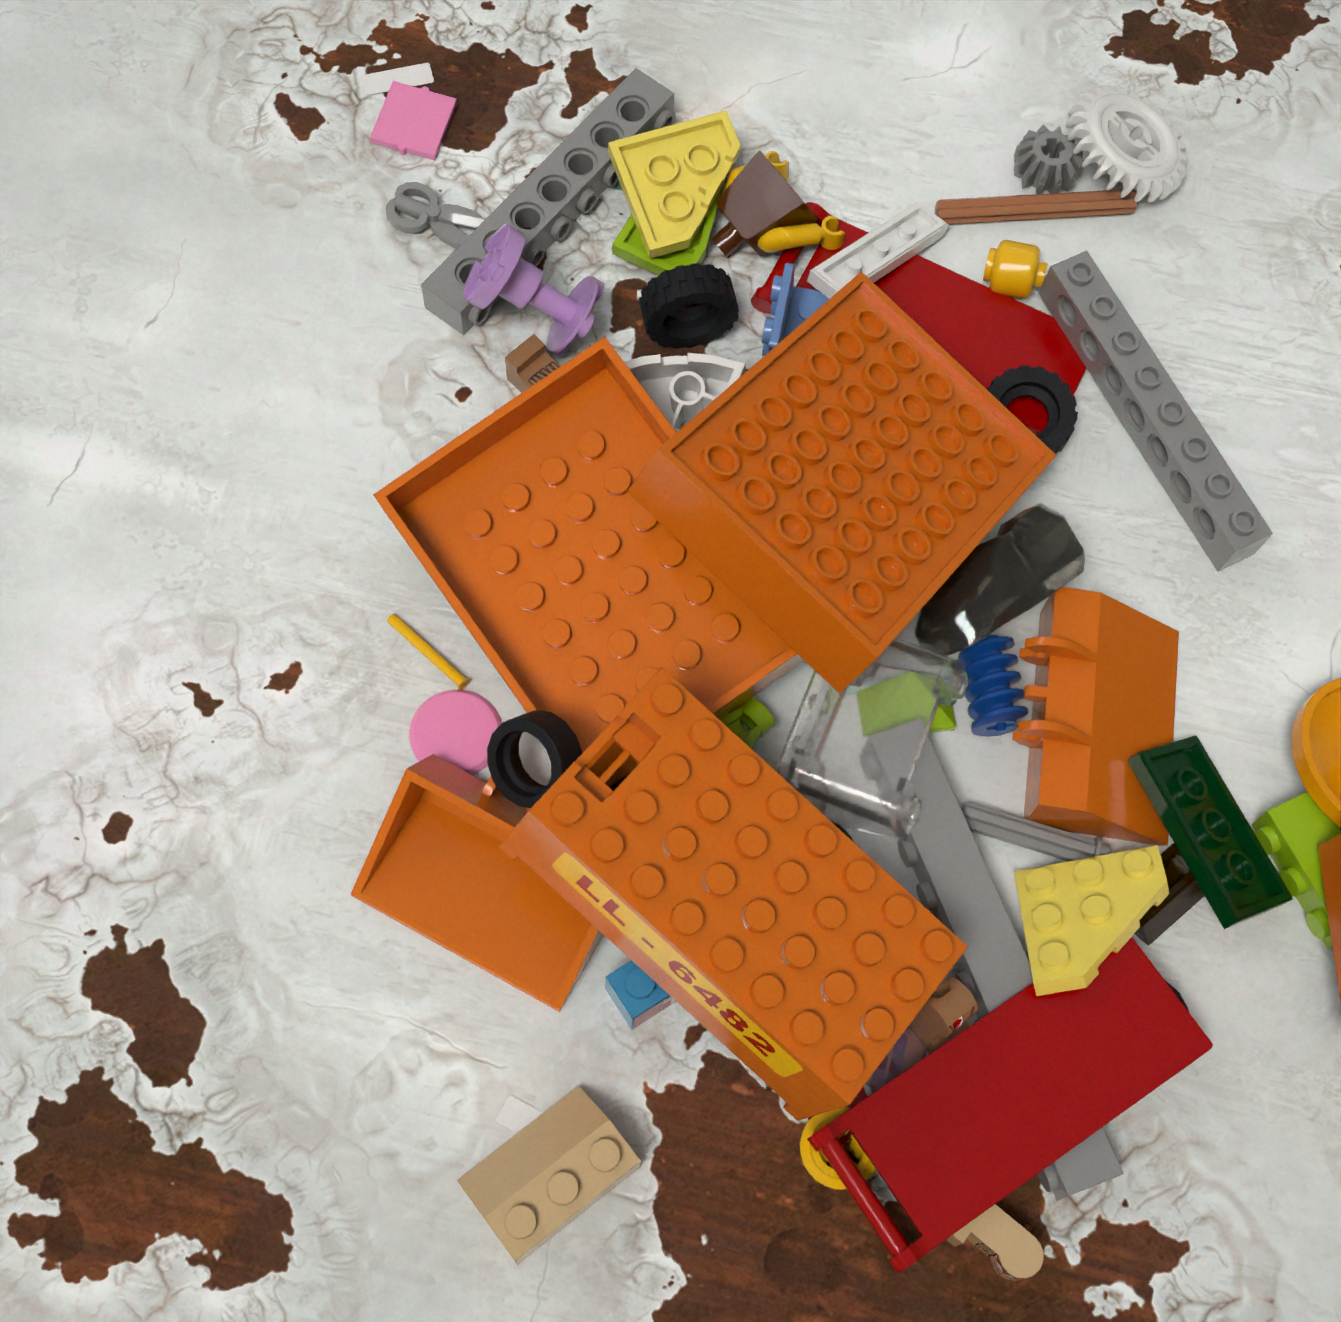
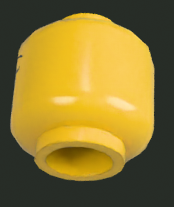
M1003 240L999 243L997 249L990 248L983 281L989 282V288L993 292L1009 297L1026 299L1032 294L1034 287L1041 288L1048 263L1040 261L1041 252L1037 246Z

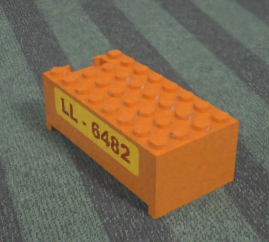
M662 667L532 806L499 846L513 861L517 856L523 860L785 1100L786 1103L783 1108L797 1121L851 1104L968 947ZM615 742L624 751L598 778L590 768ZM630 756L638 765L613 791L605 782Z

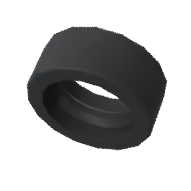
M534 710L502 722L492 733L487 747V763L492 780L503 796L518 806L532 808L570 765L582 754V750L576 734L566 721L552 712ZM524 732H528L536 737L547 750L551 761V778L546 786L533 780L523 768L519 756V741Z

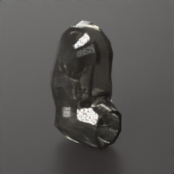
M1038 503L1019 512L1001 524L995 538L975 547L920 610L914 633L925 659H937L948 656L975 644L1002 625L1033 608L1083 573L1085 566L1084 546L1065 515L1042 503Z

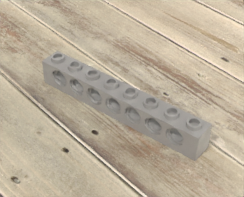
M635 68L421 284L425 308L463 336L473 325H480L489 315L491 307L501 297L497 295L486 308L478 309L466 301L463 297V290L475 261L481 263L489 252L484 247L492 235L504 224L522 231L525 235V244L520 257L537 267L542 261L545 251L555 241L559 242L566 237L572 223L582 213L587 214L593 209L598 196L608 186L613 187L619 182L608 154V142L672 125L675 119V113H673L675 93Z
M1086 250L1050 266L1038 294L1217 572L1254 555L1273 534L1088 251Z

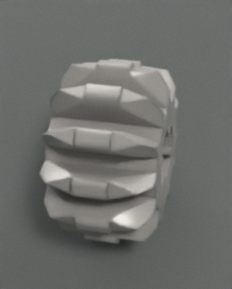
M1044 124L1037 132L1028 130L1023 140L1017 145L1013 156L1015 158L1014 176L1022 178V188L1033 186L1035 187L1036 194L1042 193L1043 190H1047L1049 193H1059L1060 189L1069 191L1077 177L1081 175L1083 170L1081 165L1084 161L1082 159L1083 150L1078 154H1073V150L1077 145L1075 144V139L1068 141V135L1062 134L1060 126L1054 131H1050Z

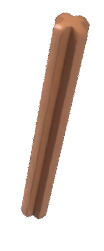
M1120 189L941 199L936 202L935 214L947 224L1134 213L1138 202L1134 201L1136 196L1134 189L1124 198L1120 197L1123 190Z

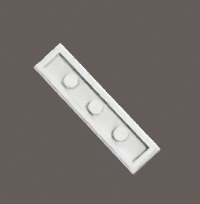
M916 202L810 270L807 282L828 299L861 271L874 283L944 237L949 225L923 204Z

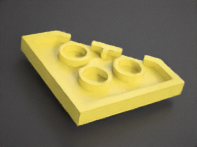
M727 110L608 142L609 157L649 259L690 247L739 155L741 144Z
M1158 845L1014 871L1036 996L1087 988L1098 976L1099 965L1112 951L1118 953L1141 927L1139 920L1152 905L1158 907L1169 895L1168 882Z

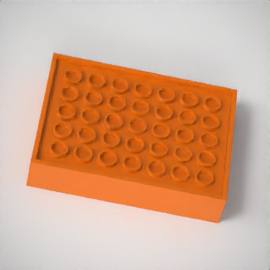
M861 271L660 446L627 492L840 694L884 652L1057 455Z
M605 336L373 494L387 517L525 712L528 713L534 710L552 712L566 721L576 734L582 753L661 667L720 720L804 661L627 492L656 450L670 439L676 431ZM614 742L594 763L590 770L599 778L624 750ZM629 756L605 784L614 791L638 763Z

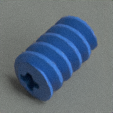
M980 635L967 638L955 645L961 651L958 656V662L964 668L961 679L965 685H968L964 695L967 701L971 702L967 711L970 718L974 720L971 725V732L974 735L991 737L1010 733L1018 728L1016 720L1025 717L1029 713L1028 708L1025 706H1013L1014 702L1024 698V690L1010 688V685L1022 679L1020 672L1006 670V668L1012 667L1018 662L1016 655L1003 654L1004 651L1013 648L1015 645L1014 639L1011 637Z

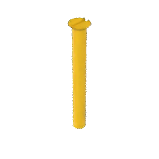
M396 614L389 616L387 622L458 686V691L467 687L471 681L470 677L465 678Z

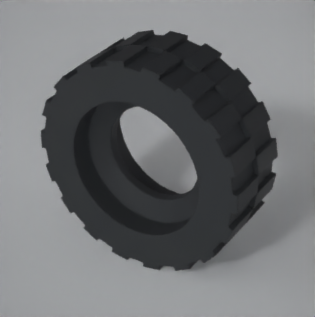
M694 263L687 266H677L669 271L666 270L656 278H652L648 285L643 287L641 291L642 296L639 297L647 335L649 334L650 340L658 342V345L663 347L691 348L696 345L710 343L711 340L718 339L727 330L729 331L739 317V308L729 274L726 275L725 270L715 268L714 265L710 264L700 265V263ZM703 303L691 309L676 310L685 305Z
M1020 365V368L1017 369L1010 368L1005 370L1004 374L1000 377L996 376L989 388L987 387L986 389L1006 408L1011 401L1023 396L1033 397L1045 406L1048 413V422L1044 430L1036 436L1055 454L1059 451L1061 452L1075 429L1074 424L1077 421L1078 412L1075 411L1077 402L1075 396H1072L1071 388L1067 382L1064 383L1059 379L1060 376L1055 372L1050 373L1044 367L1037 366L1034 368L1029 367V365Z

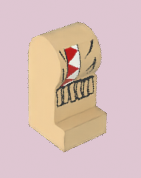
M996 1204L946 1239L954 1247L963 1244L966 1239L991 1258L995 1271L1007 1280L1018 1281L1034 1276L1040 1270L1044 1260L1042 1246L1035 1236Z

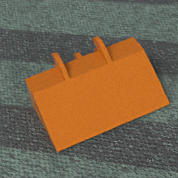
M1062 586L1054 587L1040 612L1038 637L1025 639V648H1020L1019 655L1024 661L1036 665L1034 685H1026L1024 691V699L1033 701L1032 718L1028 721L1019 722L1018 731H1013L1012 738L1018 744L1029 747L1024 819L1067 832L1168 846L1169 833L1127 760L1139 752L1173 742L1179 631L1101 592Z
M434 754L406 768L353 887L351 896L560 1012L601 941L603 934L523 860L517 856L513 861L499 848L501 843L531 808L518 806L504 797L494 784L491 776L486 783Z

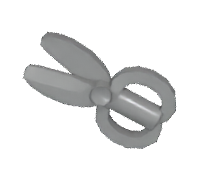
M406 182L398 186L395 198L391 199L386 205L387 220L393 227L403 232L415 233L421 232L429 225L432 232L442 242L456 249L468 237L466 233L456 226L476 229L484 221L478 213L459 205L439 204L434 190L418 182ZM408 195L422 196L428 200L429 205L408 197ZM395 211H401L417 219H403L402 217L398 216Z

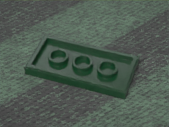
M1196 735L1139 752L1127 760L1224 930L1293 900Z

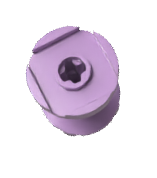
M504 224L492 235L485 245L484 249L489 252L482 262L475 261L466 280L463 297L478 309L486 308L497 295L518 308H523L529 303L554 319L546 344L549 352L561 357L569 348L575 335L583 338L591 329L595 316L590 311L600 298L605 285L597 278L588 276L577 284L569 296L559 292L541 280L543 275L541 269L520 257L525 244L524 233L517 228Z

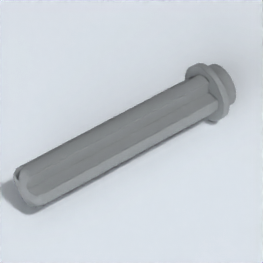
M965 802L961 808L971 832L1065 861L1110 853V845L1103 843V838L1100 836H1096L1093 840L972 802Z

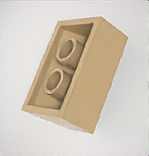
M577 1086L460 1177L457 1182L513 1260L519 1265L638 1170L641 1160L611 1120L582 1088Z

